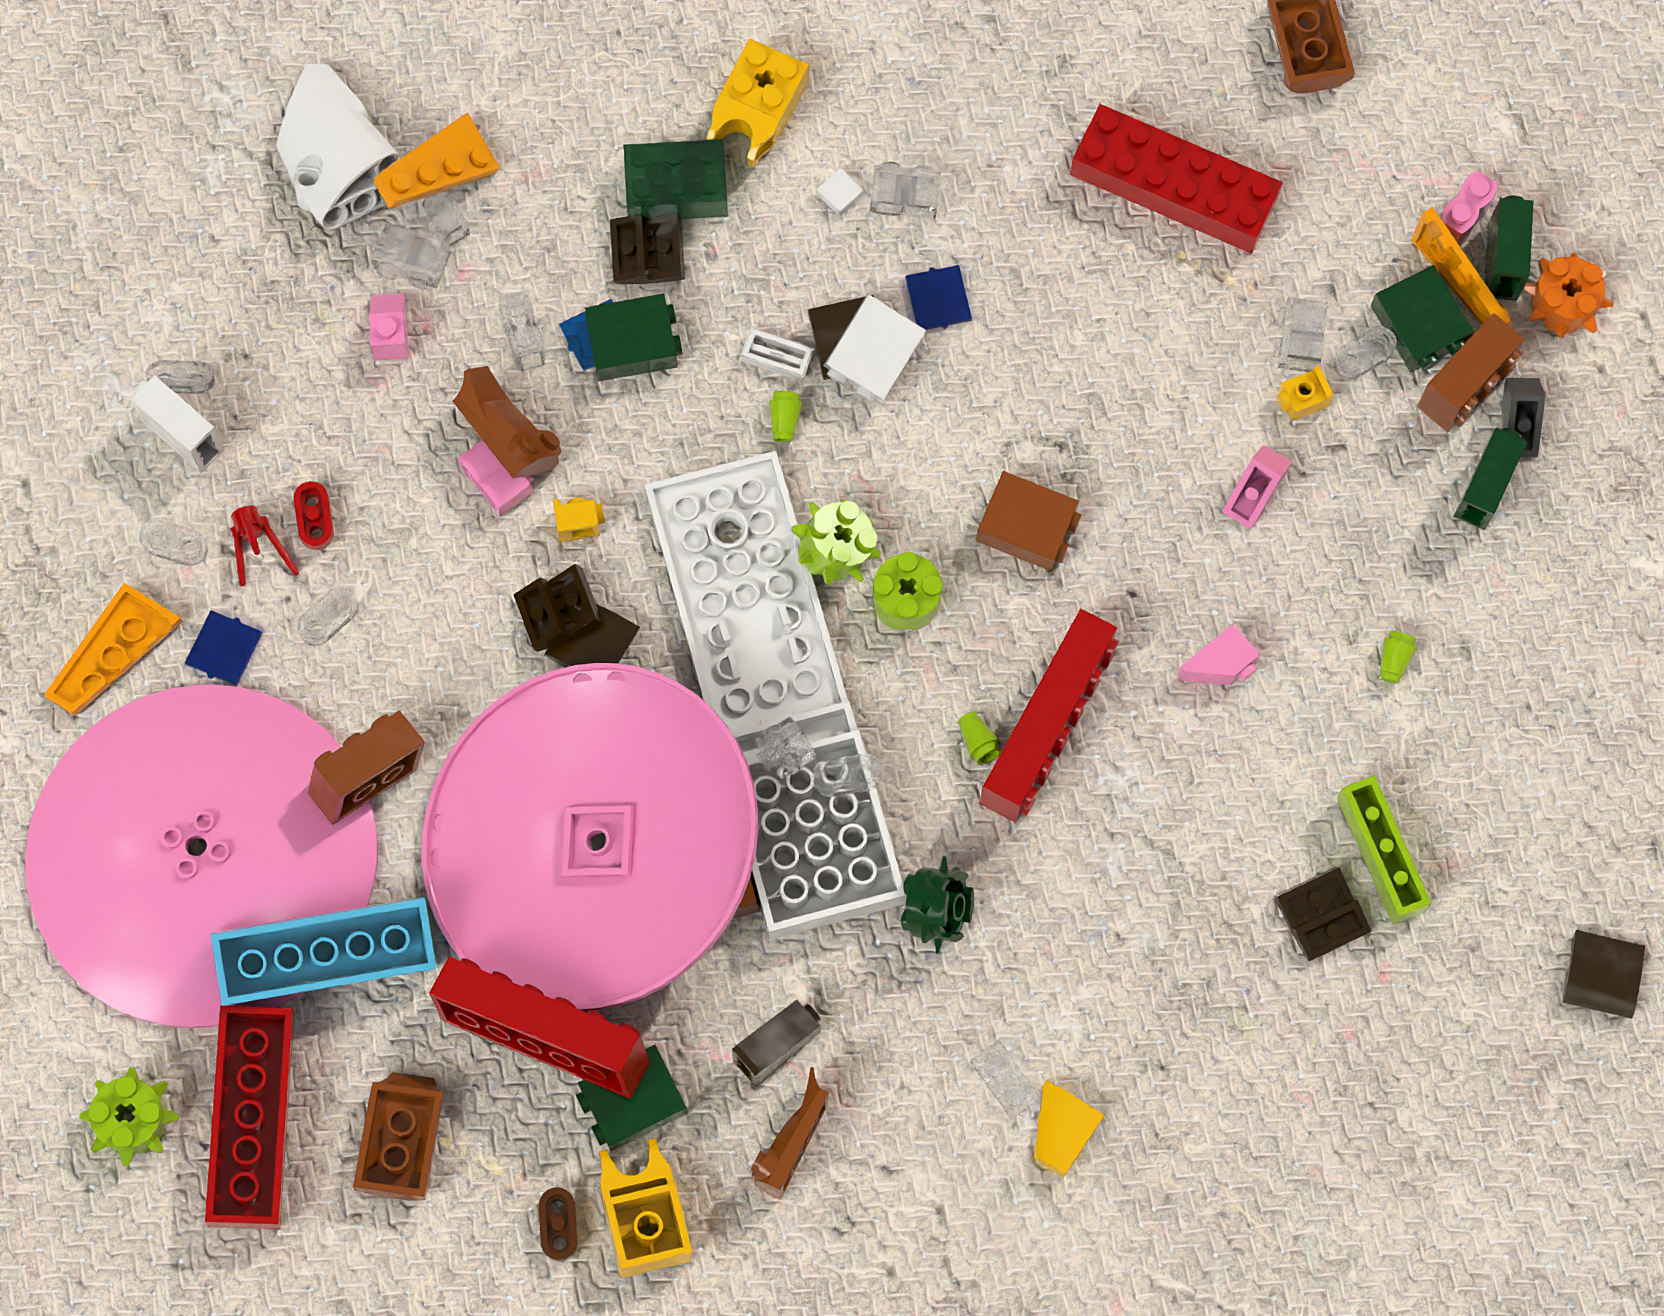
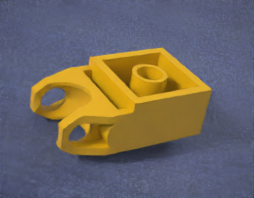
M749 38L713 106L712 124L706 137V147L713 149L725 136L731 133L745 134L751 140L747 165L755 167L760 158L774 147L778 137L783 133L809 82V64Z
M655 1138L647 1140L648 1165L642 1173L628 1176L621 1173L610 1159L608 1150L599 1151L602 1169L600 1196L620 1279L691 1262L692 1248L672 1170L659 1152ZM648 1225L650 1230H656L657 1232H653L652 1236H645V1234H641L642 1226Z

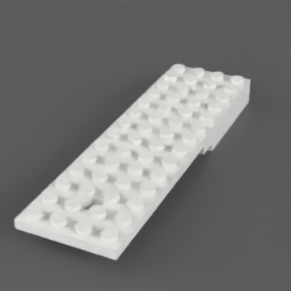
M773 451L644 484L703 701L720 716L734 735L749 765L755 786L758 806V838L751 876L769 940L905 904L906 895L903 889L902 878L859 729H857L850 702L847 699L812 573L804 564H800L798 561L800 558L798 553L800 538L791 531L792 526L797 525L777 452ZM730 521L734 525L739 526L742 531L740 537L732 543L721 542L715 536V531L719 524Z

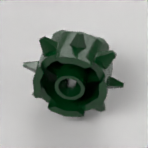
M946 856L942 857L939 869L923 867L917 870L915 875L908 874L903 885L904 893L907 895L906 910L901 917L903 930L910 931L912 936L921 938L922 943H927L933 939L935 953H939L943 941L958 942L963 939L964 934L960 931L964 922L971 923L974 909V889L967 887L965 881L969 875L961 872L959 867L948 870Z

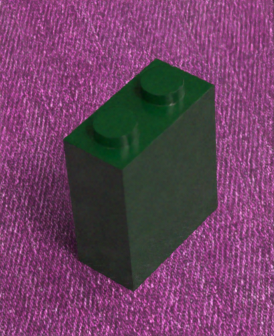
M1521 196L1500 197L1488 222L1485 284L1495 299L1517 301L1530 276L1534 201L1524 200Z
M1434 265L1376 293L1371 303L1372 310L1410 373L1420 368L1422 371L1429 370L1440 362V358L1448 354L1453 357L1474 334V330Z
M664 293L584 307L598 382L677 368V356L683 355L679 335L673 336L671 325L676 324L673 304H666Z
M1497 427L1495 428L1482 452L1453 517L1485 531L1499 506L1528 442L1521 438V434L1510 428H1502V430Z
M655 1044L645 1049L650 1063L631 1099L585 1080L578 1082L581 1092L576 1094V1098L584 1114L591 1111L597 1123L591 1126L599 1145L607 1143L610 1152L688 1114L687 1107Z

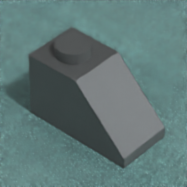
M1505 378L1502 401V428L1515 430L1521 434L1522 439L1528 441L1521 457H1538L1546 397L1539 378Z

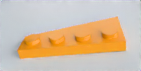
M467 112L380 172L373 182L388 208L391 209L494 175L500 169V166Z
M1431 207L1422 213L1411 241L1430 264L1435 266L1440 276L1481 325L1493 313L1509 325L1511 320L1506 308L1495 299L1434 208Z
M123 583L44 696L49 701L76 716L183 622L182 619L131 586Z

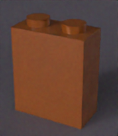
M1003 471L977 530L976 541L1052 571L1055 562L1062 563L1065 558L1069 544L1064 541L1068 531L1075 533L1082 514L1077 512L1079 501Z

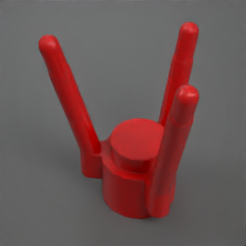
M243 506L231 514L234 526L230 530L234 538L240 586L246 585L242 539L249 541L253 553L259 555L260 549L257 538L262 535V530L292 574L295 576L299 574V570L293 563V560L271 529L267 517L260 516L256 506Z

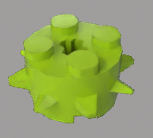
M842 499L840 502L827 504L822 508L818 507L814 502L809 503L812 518L807 524L793 525L791 529L800 538V545L798 546L799 563L804 564L812 574L816 576L818 573L823 575L825 584L831 585L833 581L848 578L850 575L859 582H862L864 579L860 566L866 560L879 559L881 552L875 548L878 537L873 528V521L859 509L856 503Z
M129 1067L125 1077L112 1080L107 1084L97 1080L95 1082L97 1094L94 1096L89 1109L79 1114V1119L91 1123V1127L97 1136L90 1150L95 1153L110 1147L119 1153L123 1166L130 1165L135 1153H145L150 1149L159 1154L162 1153L164 1149L160 1140L165 1135V1126L179 1120V1114L167 1110V1106L161 1098L168 1085L164 1080L150 1087L142 1080H139L135 1067ZM128 1110L135 1116L130 1123L127 1120H123V1115Z

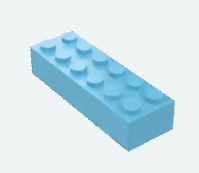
M424 897L210 933L222 1006L437 969Z

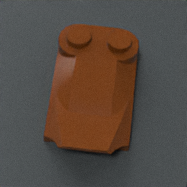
M1267 0L1284 70L1283 81L1290 91L1294 93H1309L1342 86L1353 79L1355 71L1335 0Z
M488 366L465 370L462 387L453 403L510 476L514 479L551 472L558 465V456L562 451L558 437L551 431L537 430L531 421L515 408Z
M810 1067L802 1106L783 1126L767 1153L759 1152L751 1168V1171H753L752 1176L755 1177V1186L781 1200L828 1105L829 1092L819 1087L813 1067Z
M392 1072L386 1079L380 1082H372L353 1183L354 1190L373 1196L408 1201L426 1200L430 1187V1173L444 1096L443 1091L438 1089L434 1078Z

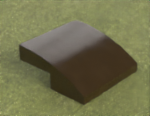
M678 213L645 218L642 214L610 219L613 282L615 284H650L685 280L682 219Z
M865 297L808 309V317L823 380L832 379L827 375L829 369L823 365Z
M573 564L549 581L539 577L513 594L532 647L537 652L573 640L603 623L583 568L577 564Z
M596 604L603 623L573 640L547 649L544 656L565 668L591 663L619 664L640 627Z
M1340 867L1329 869L1274 896L1289 929L1309 962L1372 932L1358 900L1354 899Z
M1575 930L1572 937L1569 967L1565 974L1562 1002L1632 1019L1641 982L1645 946Z

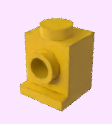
M1317 366L1310 372L1282 382L1277 394V400L1284 413L1288 412L1291 420L1294 421L1329 407L1334 394L1321 367ZM1306 388L1308 395H1302L1299 391Z
M584 497L570 499L567 501V504L560 505L559 499L552 500L560 542L600 536L599 524L605 523L602 503L595 504L594 499L587 500Z

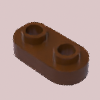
M555 1187L545 1191L539 1200L540 1239L545 1255L553 1261L561 1262L570 1259L578 1247L576 1206L572 1195L567 1190ZM556 1201L564 1204V1210L558 1214L551 1211V1205ZM558 1237L565 1238L567 1242L565 1248L561 1250L553 1247V1242Z

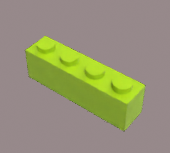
M1375 775L1343 787L1337 796V800L1392 925L1425 913L1432 903Z

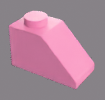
M406 293L372 295L369 319L370 345L374 359L409 358Z
M1263 444L1251 459L1222 512L1252 529L1277 491L1292 461Z
M1232 624L1180 667L1178 677L1182 681L1231 685L1238 679L1244 682L1257 671L1256 664L1260 653Z

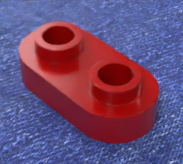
M308 481L299 485L293 496L298 533L302 543L307 548L321 550L326 548L334 538L330 501L323 485L318 482ZM310 498L318 499L317 504L314 506H308L306 503ZM319 529L323 531L321 537H311L314 530Z

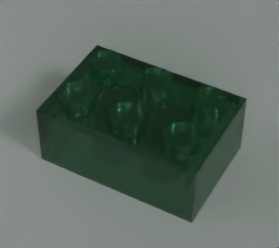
M724 139L623 145L628 216L642 214L645 218L678 213L681 219L728 217Z

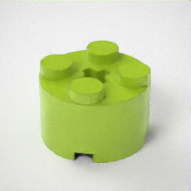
M907 551L889 558L879 567L873 581L872 599L874 610L885 625L896 630H918L928 625L937 615L941 602L942 580L938 570L929 560ZM910 589L913 591V595L908 592L902 595L901 590L907 591Z

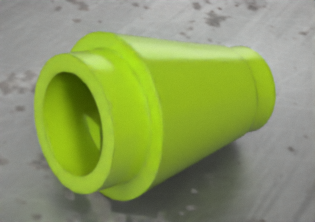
M789 391L773 392V399L769 400L774 441L793 442L803 404L800 402V394Z
M1398 631L1389 632L1388 638H1384L1379 679L1399 684L1400 678H1402L1417 650V647L1414 646L1416 642L1415 637Z
M969 712L958 720L971 760H975L978 765H985L1000 756L1002 752L999 747L1001 741L978 717L976 712Z

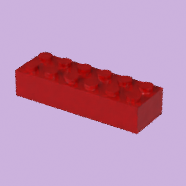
M1099 104L1072 159L1070 175L1251 254L1272 213L1283 182L1102 104Z
M1080 608L982 787L979 804L1015 823L1021 814L1027 817L1036 800L1035 797L1038 789L1035 787L1037 784L1043 787L1055 761L1052 756L1060 757L1068 742V736L1071 731L1068 728L1069 725L1074 728L1077 726L1085 710L1083 709L1087 702L1084 699L1085 696L1092 698L1100 683V677L1103 673V670L1100 669L1101 666L1107 669L1115 656L1119 641L1114 638L1118 627Z
M448 957L429 992L443 1022L629 1099L632 1098L650 1063L639 1031L631 1025L620 1023L618 1026L608 1022L607 1018L597 1011L588 1010L586 1013L575 1008V1005L565 998L556 997V999L547 997L540 989L533 985L525 984L520 986L515 984L507 975L498 971H493L492 974L481 970L478 964L466 958H462L459 961Z
M220 1005L205 1211L207 1227L280 1230L294 1030L293 1008Z

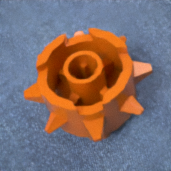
M1572 253L1570 257H1557L1551 262L1541 258L1538 261L1541 271L1538 281L1525 284L1523 290L1532 294L1531 308L1533 312L1529 319L1531 321L1542 320L1544 322L1543 326L1557 332L1559 338H1564L1566 333L1577 332L1580 328L1595 333L1598 330L1595 315L1599 308L1613 307L1614 305L1613 301L1605 297V281L1603 279L1607 274L1605 270H1601L1598 265L1579 258L1576 253Z

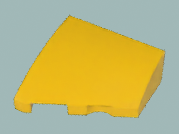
M1046 1080L1042 1086L1041 1106L1037 1125L1038 1131L1033 1158L1064 1178L1105 1115L1066 1090Z

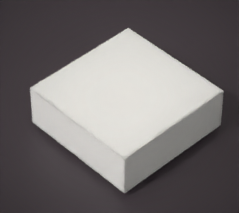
M841 168L818 187L816 194L839 216L860 199L864 193V190Z

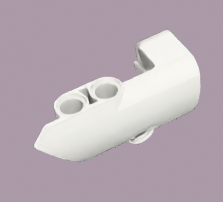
M306 64L288 103L276 147L295 188L298 206L303 210L310 211L325 229L333 230L386 205L373 180L380 172L402 157L370 122L362 102L328 64Z

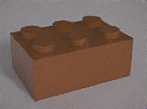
M1493 313L1429 381L1417 407L1447 433L1455 424L1462 427L1473 414L1472 410L1478 402L1483 404L1494 392V386L1500 379L1504 381L1516 368V362L1523 355L1520 348L1525 338Z
M400 710L391 716H388V714L382 715L372 723L371 729L363 734L359 732L352 734L343 742V747L333 753L330 750L326 751L314 761L308 795L331 824L334 825L415 772L418 768L425 741Z

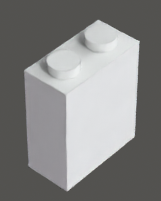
M867 295L823 366L829 369L827 375L842 385L848 381L858 387L856 393L865 400L873 403L877 399L881 402L885 399L926 330L871 295Z
M154 375L149 381L142 382L136 388L131 401L142 423L198 472L202 473L225 450L215 427L158 377Z

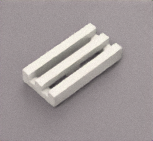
M751 327L740 355V361L804 382L811 358H813L815 348ZM754 339L804 355V358L800 359L781 351L753 343ZM752 351V352H755V353H758V354H761V355H764V356H767V357H770V358H773V359H776V360H779V361H782V362H785V363H788V364H791V365L800 367V369H797V368H794V367H791V366H788V365H785V364H782V363H779V362H776V361H773V360H770V359H767V358H764V357H761V356H758V355H755V354H752V353H749V352Z

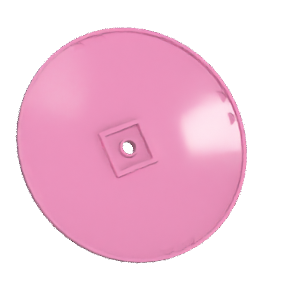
M591 663L553 670L517 686L490 705L461 735L439 771L430 794L422 833V869L430 907L440 930L459 958H466L480 966L481 970L491 974L493 971L501 972L507 975L515 984L520 986L525 984L533 985L540 989L545 996L556 999V997L565 998L572 1002L575 1008L582 1011L601 1010L638 1000L665 987L689 970L714 945L733 918L748 885L756 855L758 806L755 786L749 765L729 727L706 702L679 682L654 671L618 663ZM604 833L606 836L604 847L593 851L591 848L593 837Z
M191 685L153 693L122 706L89 728L64 754L47 779L32 815L26 844L25 872L32 912L41 935L65 971L101 1002L121 1013L142 1021L180 1028L219 1027L220 1005L222 1004L210 933L369 906L378 862V838L371 802H367L332 825L308 795L314 761L326 751L335 752L341 748L340 744L318 722L296 707L262 692L225 685ZM195 839H203L207 843L205 852L199 856H192L188 853V845ZM303 992L225 1006L279 1008Z

